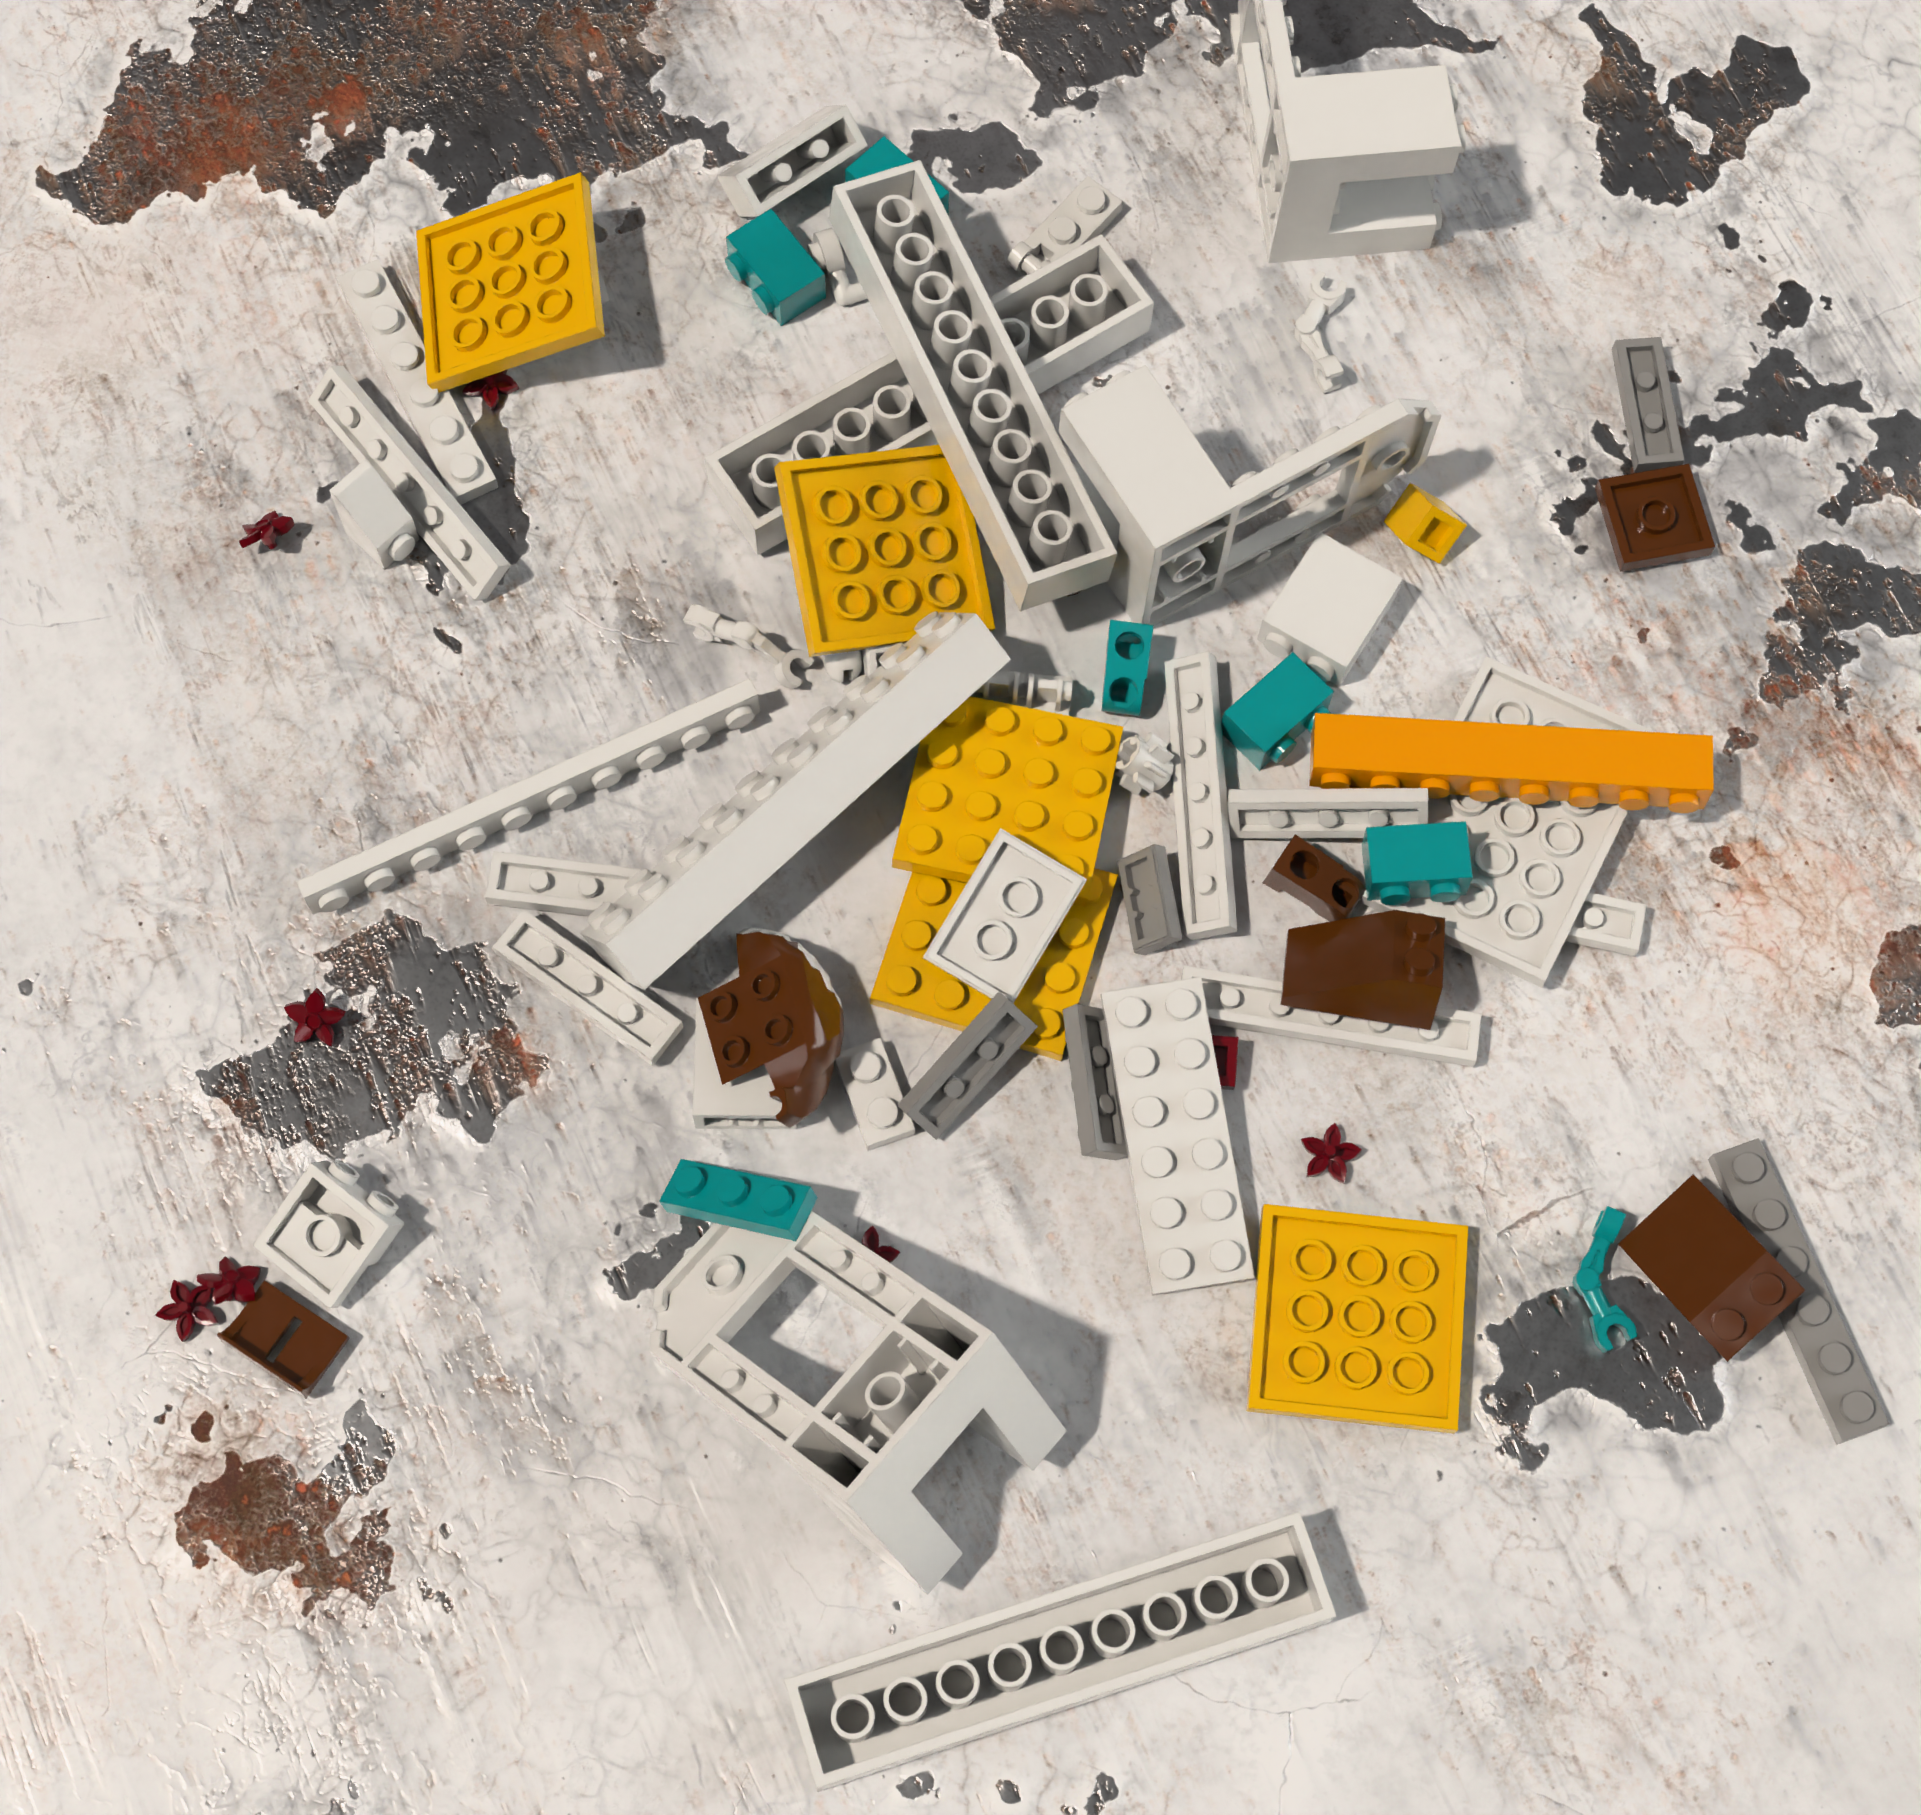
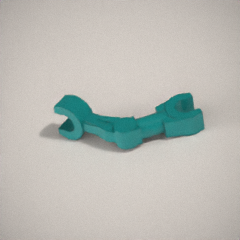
M1606 1206L1605 1210H1602L1597 1218L1592 1232L1594 1238L1588 1252L1580 1261L1578 1271L1572 1281L1574 1288L1580 1296H1583L1593 1314L1589 1318L1595 1345L1602 1353H1606L1614 1348L1607 1336V1330L1610 1326L1618 1327L1627 1342L1637 1337L1635 1324L1616 1304L1610 1305L1601 1288L1602 1284L1599 1279V1275L1603 1272L1604 1259L1610 1244L1612 1245L1626 1217L1625 1213Z

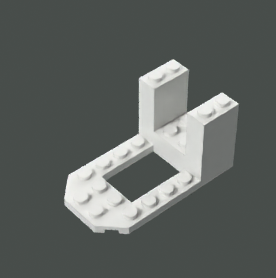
M1238 0V12L1229 13L1230 36L1268 263L1430 249L1435 230H1440L1442 225L1439 202L1433 203L1431 194L1434 188V175L1453 173L1459 154L1464 153L1466 149L1465 128L1463 124H1457L1455 116L1458 109V91L1455 83L1449 84L1446 65L1301 77L1299 57L1291 56L1290 45H1293L1294 26L1292 17L1284 15L1283 6L1286 5L1287 0Z
M1144 365L1132 372L1128 370L1119 372L1102 388L1090 394L1087 392L1079 393L1068 400L1064 407L1061 408L1059 434L1078 461L1072 463L1118 553L1107 584L1133 623L1156 625L1312 541L1319 532L1325 534L1380 504L1393 492L1388 485L1390 481L1402 470L1406 474H1412L1426 461L1441 419V414L1429 400L1396 399L1383 407L1379 404L1373 405L1364 410L1356 418L1355 422L1341 429L1338 426L1327 429L1310 446L1300 451L1294 448L1284 452L1274 461L1272 466L1259 473L1249 471L1241 475L1233 482L1230 488L1153 374ZM1341 470L1338 484L1332 492L1322 497L1319 494L1312 495L1301 502L1296 511L1283 518L1273 516L1267 519L1257 528L1255 533L1242 540L1239 537L1233 538L1235 526Z
M811 1211L797 1241L714 1223L654 1289L653 1308L657 1312L656 1331L650 1334L649 1351L666 1368L784 1457L861 1544L927 1595L963 1554L911 1492L962 1431L969 1426L1031 1471H1034L1067 1432L994 1332L813 1211ZM795 1267L883 1327V1330L815 1407L728 1344Z

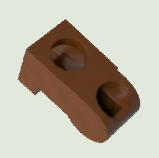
M1296 834L1262 882L1277 892L1285 891L1328 921L1349 918L1366 891L1364 884L1356 876L1344 869L1343 865Z

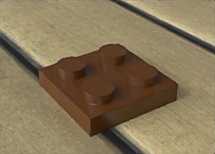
M1689 464L1598 480L1595 491L1620 572L1712 554L1715 544Z

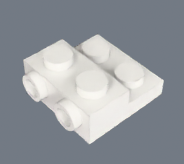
M334 1159L332 1163L320 1161L309 1164L253 1245L330 1309L341 1305L367 1266L374 1265L379 1261L405 1224L395 1215L398 1205L391 1198L379 1191H372L371 1194L367 1193L356 1184L360 1177L358 1172L350 1165Z

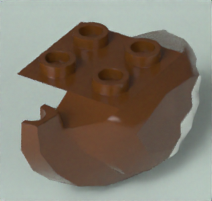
M745 928L736 933L739 977L698 997L722 1085L765 1065L775 1090L769 1092L770 1097L782 1103L781 1111L776 1115V1119L791 1128L814 1112L827 1094L834 1069V1061L840 1055L844 1037L842 1004L831 985L830 976L824 971L815 956L810 954L799 942H790L788 936L776 933L775 931Z

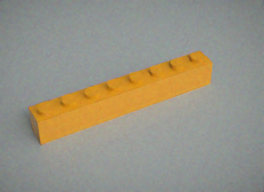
M1315 713L1311 732L1309 786L1321 787V789L1428 788V798L1440 799L1451 794L1467 795L1471 799L1481 802L1494 801L1501 797L1519 798L1522 803L1531 805L1543 804L1548 800L1569 801L1570 805L1583 808L1603 803L1619 804V807L1625 810H1642L1648 806L1668 807L1670 811L1675 813H1691L1698 809H1704L1714 791L1713 736Z

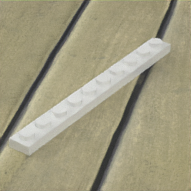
M746 679L296 881L312 914L320 911L332 912L338 910L349 902V898L367 890L370 892L382 890L390 886L395 881V877L413 869L415 871L429 869L435 866L442 856L455 850L466 851L481 845L487 836L504 828L506 830L520 828L527 824L533 815L546 809H562L573 803L578 795L593 788L597 790L609 788L616 784L622 778V775L637 768L642 770L653 768L662 763L666 755L682 748L687 750L695 749L705 744L711 735L726 728L735 730L746 726L754 719L755 715L760 714L759 694L751 679Z

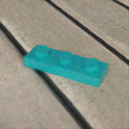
M681 1159L659 1202L668 1213L797 1241L818 1197L810 1186Z

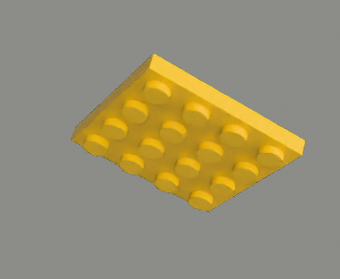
M581 172L416 231L427 385L431 389H438L440 393L605 337L590 185Z
M939 445L779 462L774 466L809 657L905 643L916 634L914 627L917 623L935 611L938 613H976L990 632L995 630L975 518Z
M970 696L920 741L892 858V868L968 883L1001 828L1086 878L1087 881L1073 905L1087 907L1123 727Z
M1094 868L1087 907L1071 906L1013 1003L1038 1026L1019 1049L1055 1060H1062L1067 1044L1062 1009L1079 1004L1117 882V874ZM916 872L911 873L870 997V1004L963 1032L991 1001L989 997L923 959L925 952L967 883Z
M1263 1204L1260 1219L1246 1411L1455 1434L1458 1431L1468 1226Z

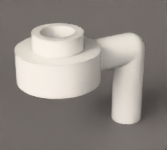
M828 228L813 233L814 243L807 245L808 253L825 273L826 278L829 279L836 302L846 306L868 299L860 282L849 284L845 272L844 256L834 229Z

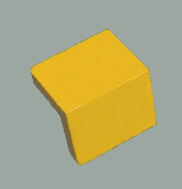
M1411 482L1384 519V523L1405 545L1439 564L1467 526L1446 503Z

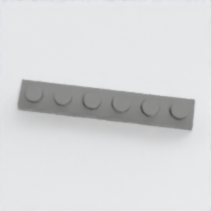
M1757 1138L1713 1154L1708 1161L1732 1214L1805 1288V1291L1778 1316L1836 1445L1889 1425L1888 1419L1760 1139Z

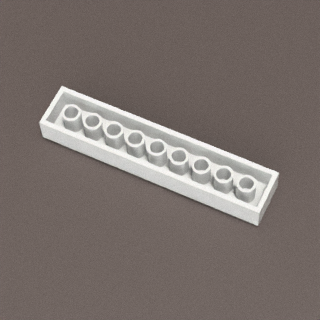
M921 160L833 186L829 220L1019 610L1023 611L1107 582L1118 553Z
M1102 234L989 297L1038 395L1149 332L1154 306L1153 300ZM894 351L709 454L705 457L708 485L758 556L787 539L774 466L779 462L939 444Z
M937 611L925 616L914 627L916 634L904 645L898 643L889 648L879 658L881 666L869 676L866 674L859 676L844 689L843 693L846 696L833 708L827 706L817 712L807 723L810 729L799 739L795 740L792 738L781 744L772 753L771 757L774 761L762 772L756 770L745 776L736 785L735 790L737 794L725 805L718 803L708 809L698 820L701 826L688 838L680 836L672 841L662 851L661 855L664 859L650 871L643 869L635 874L625 884L624 888L627 892L613 904L606 902L598 907L587 919L589 926L580 934L612 972L624 981L645 990L1007 664L1011 658L976 613H938Z
M1299 1511L784 1679L814 1784L817 1792L1327 1624L1337 1615Z

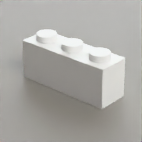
M847 105L825 106L717 175V178L739 217H758L868 145Z

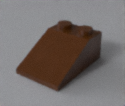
M1392 910L1288 929L1280 1005L1431 1030L1443 988L1445 918L1422 913Z
M1694 1174L1618 1243L1626 1254L1727 1362L1805 1291V1288Z

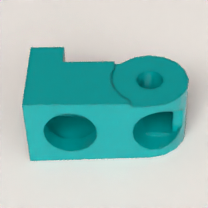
M1110 620L1101 704L1102 712L1140 716L1154 625Z

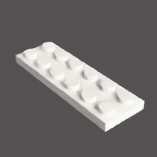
M1201 977L1101 992L1100 997L1151 1295L1254 1279V1270Z

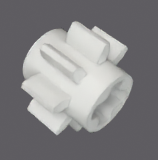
M1151 732L1145 739L1137 734L1125 739L1119 746L1116 769L1114 771V774L1121 778L1119 785L1135 795H1138L1142 788L1149 793L1163 788L1170 780L1174 769L1173 762L1171 761L1174 754L1166 750L1168 743Z

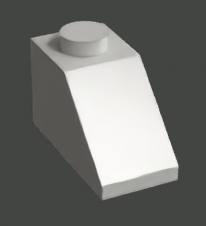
M365 459L329 491L346 534L385 570L394 561L406 558L414 549L419 536L412 516L375 468Z

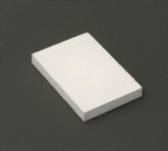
M1000 828L925 952L923 959L990 999L1000 992L1014 1003L1087 879Z

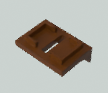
M265 1280L255 1292V1301H249L237 1318L224 1331L217 1334L222 1343L305 1399H307L350 1339L349 1336ZM297 1318L302 1323L274 1362H270L267 1360V1357Z

